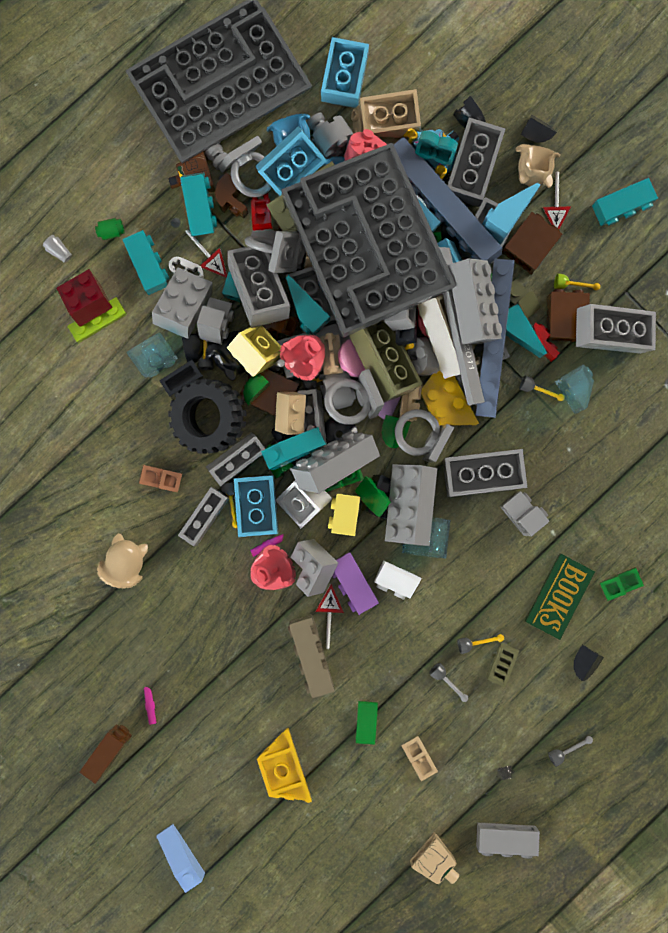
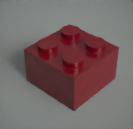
M90 269L56 288L69 315L79 327L113 308L101 284Z

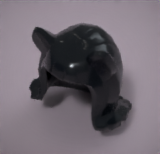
M242 331L229 332L227 339H223L222 345L212 342L207 346L205 352L208 359L211 356L214 358L216 365L231 381L235 380L236 375H241L246 371L245 367L227 349L229 344Z

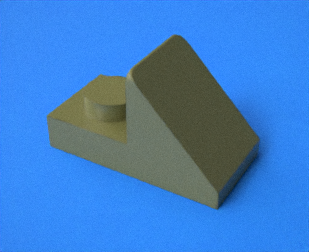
M515 279L512 282L510 303L513 306L519 304L528 320L541 306L533 290L531 289L528 292Z

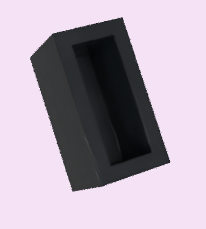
M193 360L159 381L169 397L175 400V393L178 390L182 391L181 387L183 385L190 384L193 380L205 378Z

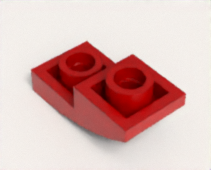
M535 323L532 328L547 352L544 356L551 362L560 352L557 351L556 345L546 341L550 336L548 329L542 324Z

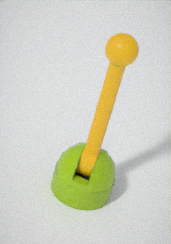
M557 273L554 280L555 289H565L568 285L593 288L596 291L600 289L599 283L587 284L569 281V278L564 274Z

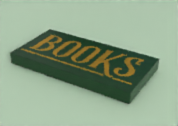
M559 553L525 622L561 640L595 571Z

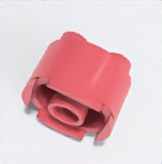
M369 129L354 133L349 139L344 154V161L387 144L375 136L373 131Z

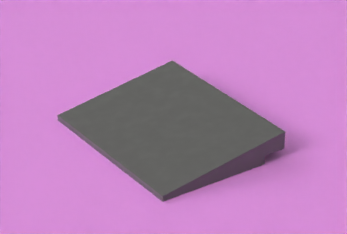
M245 0L125 70L181 163L206 151L211 146L223 141L312 88L305 73L265 8L261 7L258 0Z
M393 143L303 177L299 183L282 189L283 199L343 338L456 287Z

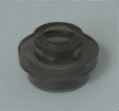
M511 765L496 769V777H500L501 780L513 778L512 774L515 773Z

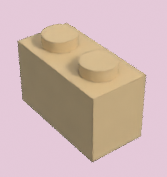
M277 392L275 431L286 435L304 433L306 395L297 392Z

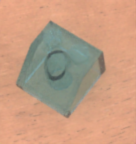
M160 332L126 352L145 378L156 376L159 373L158 370L174 365L175 360L178 359L169 342Z
M584 364L555 381L574 414L588 408L593 388V373Z
M432 518L430 546L403 543L402 553L446 558L451 520Z

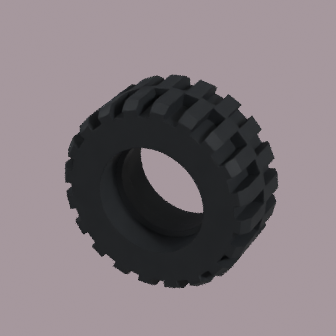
M193 380L190 384L183 385L181 387L182 391L178 390L175 393L176 399L171 400L170 406L172 411H168V417H171L169 426L175 431L172 433L175 439H180L179 444L183 447L188 446L187 450L191 452L197 451L199 454L224 451L229 446H233L237 442L236 438H240L243 434L241 428L246 425V421H243V416H247L246 410L242 409V406L245 404L243 399H238L240 394L236 390H231V385L219 380ZM204 398L212 399L220 411L219 426L210 435L203 433L195 420L196 408Z

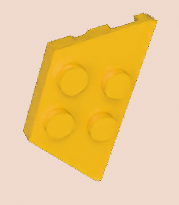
M440 370L437 373H433L423 386L421 397L429 413L437 419L439 425H478L479 422L470 405L467 404L466 397L455 376L444 379Z
M286 728L257 757L258 765L269 797H283L287 800L294 801L296 799L310 803L312 798L290 730Z

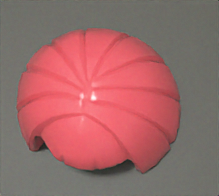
M300 335L283 343L280 348V358L285 361L284 366L291 373L293 372L294 376L306 381L312 380L318 375L323 366L325 345L318 336Z
M268 545L263 548L254 560L250 570L252 582L266 590H278L291 586L295 582L296 571L292 560L288 558L289 555L283 549L280 550V547L276 545Z

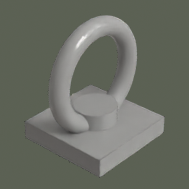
M259 136L228 153L218 166L222 173L231 168L233 184L241 193L249 197L263 196L272 188L266 181L262 188L250 189L241 182L238 175V170L250 161L256 160L260 162L265 158L262 154L254 152L262 143Z
M276 231L275 240L259 236H248L245 238L247 246L272 254L268 271L273 273L296 272L302 248V240L298 231Z
M369 369L362 371L357 381L343 379L333 383L325 394L327 412L334 420L342 424L358 423L365 419L367 415L369 419L375 418L384 406V402ZM343 387L356 389L358 402L363 406L357 415L343 416L335 410L332 399L338 389Z
M414 409L404 413L397 421L395 438L403 451L415 456L424 455L422 459L432 463L437 461L454 427L449 424L440 426L437 419L431 413L421 409ZM414 417L426 419L433 429L424 447L414 448L408 445L402 434L405 423Z

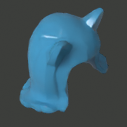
M295 114L281 118L268 126L267 132L273 131V139L276 146L298 126L310 139V129L306 123V119H310V115Z

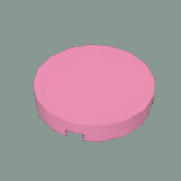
M351 339L345 341L338 350V362L340 367L349 373L348 375L359 378L365 368Z

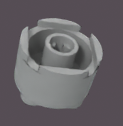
M342 116L333 117L334 121L331 123L328 121L324 122L312 135L314 137L312 139L313 143L326 159L336 156L343 157V152L347 148L349 139L354 134Z
M417 337V343H414V348L406 351L418 376L437 373L440 370L439 363L432 350L430 339L428 337Z
M343 370V373L324 375L323 373L319 375V380H323L324 384L320 385L324 402L325 394L333 383L343 379H350L347 371ZM343 387L335 392L332 399L335 410L352 406L356 399L354 389Z

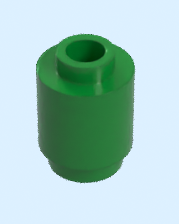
M112 218L98 221V226H95L96 234L102 240L121 237V234H125L121 219Z

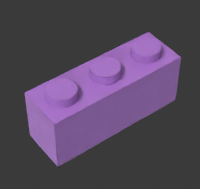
M348 552L336 559L338 565L332 576L334 579L336 577L339 579L341 584L338 587L343 596L347 594L351 600L347 603L352 612L357 611L358 615L379 604L351 553Z

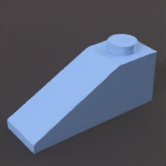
M174 824L157 834V839L171 870L184 892H188L201 883L205 872Z

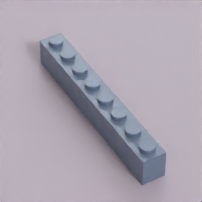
M404 137L396 142L394 147L415 194L420 196L426 207L431 209L435 213L434 216L447 227L446 231L452 238H457L461 249L465 252L468 251L472 255L471 259L486 260L488 264H491L494 259L502 255V246L427 162L415 153V149Z
M494 259L492 284L495 288L494 299L498 306L497 315L502 327V339L484 343L480 384L485 402L477 404L476 416L496 417L514 260Z

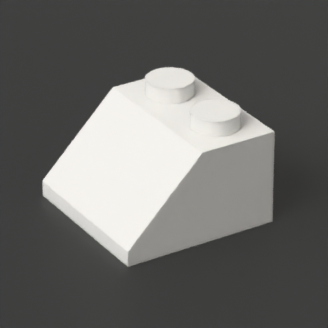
M294 481L276 499V502L302 528L332 498L325 490L321 493L300 490L296 481Z
M383 560L374 582L377 583V588L386 592L388 589L395 591L394 595L404 600L405 597L411 598L421 578Z

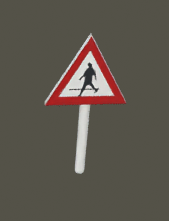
M556 172L555 207L542 208L550 224L555 225L558 229L563 224L571 206L559 207V172Z
M186 230L188 236L208 258L200 265L201 268L227 278L221 249L219 248L210 255L194 236H191V232Z
M330 584L315 611L328 612L326 649L330 648L331 612L344 613L332 584Z

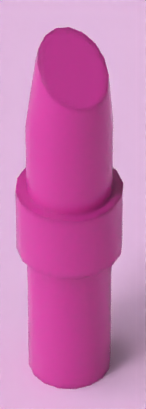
M284 534L270 540L268 539L263 544L251 549L253 557L258 555L266 546L281 543Z
M145 687V709L147 710L149 725L156 724L155 703L150 688Z

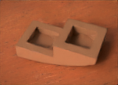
M143 465L139 484L178 493L182 474Z

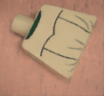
M434 832L411 858V867L436 884H440L444 878L451 884H454L459 878V874L453 869L457 864L456 860Z

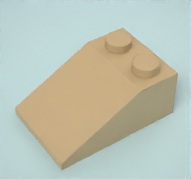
M417 89L360 98L363 129L373 131L375 136L403 138V135L410 128L415 131H421Z

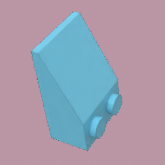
M539 183L499 203L495 210L491 208L487 213L482 225L500 245L540 187Z

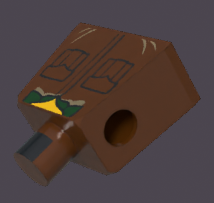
M204 152L199 153L184 163H177L178 175L168 178L171 189L182 186L181 176L204 172L205 177H209L210 189H207L208 193L215 192Z

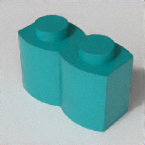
M421 131L415 153L422 158L434 159L443 165H451L458 142L450 137H439L431 131Z

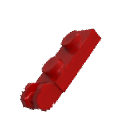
M268 193L263 195V199L258 200V197H252L253 231L272 229L271 211L267 207V204L270 203Z

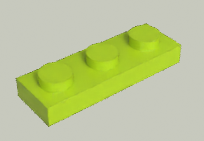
M117 297L110 300L113 308L81 327L76 322L67 326L77 343L84 341L127 315Z

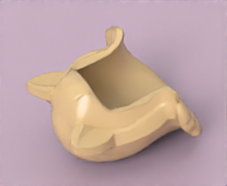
M522 144L517 146L516 152H520L518 163L520 183L529 187L539 183L540 185L544 184L547 188H551L553 184L551 175L554 170V159L556 157L559 158L561 154L536 145Z
M118 533L113 538L112 546L106 553V560H102L98 564V576L105 584L112 587L125 589L135 586L143 579L139 572L142 568L143 557L148 551V545L141 544L138 546L132 541L124 540L123 536Z

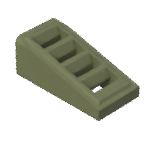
M501 642L486 678L502 687H506L519 650ZM503 650L512 653V656L509 657L503 654ZM500 657L508 660L509 663L506 664L502 661H499ZM497 665L506 668L505 672L498 669ZM494 673L503 675L502 679L494 676Z

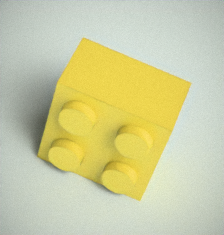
M262 325L250 327L240 332L227 347L233 357L253 377L273 366L280 358L281 353L280 344Z
M337 494L336 498L332 497L331 509L334 510V517H329L328 528L332 529L331 533L355 536L360 497Z

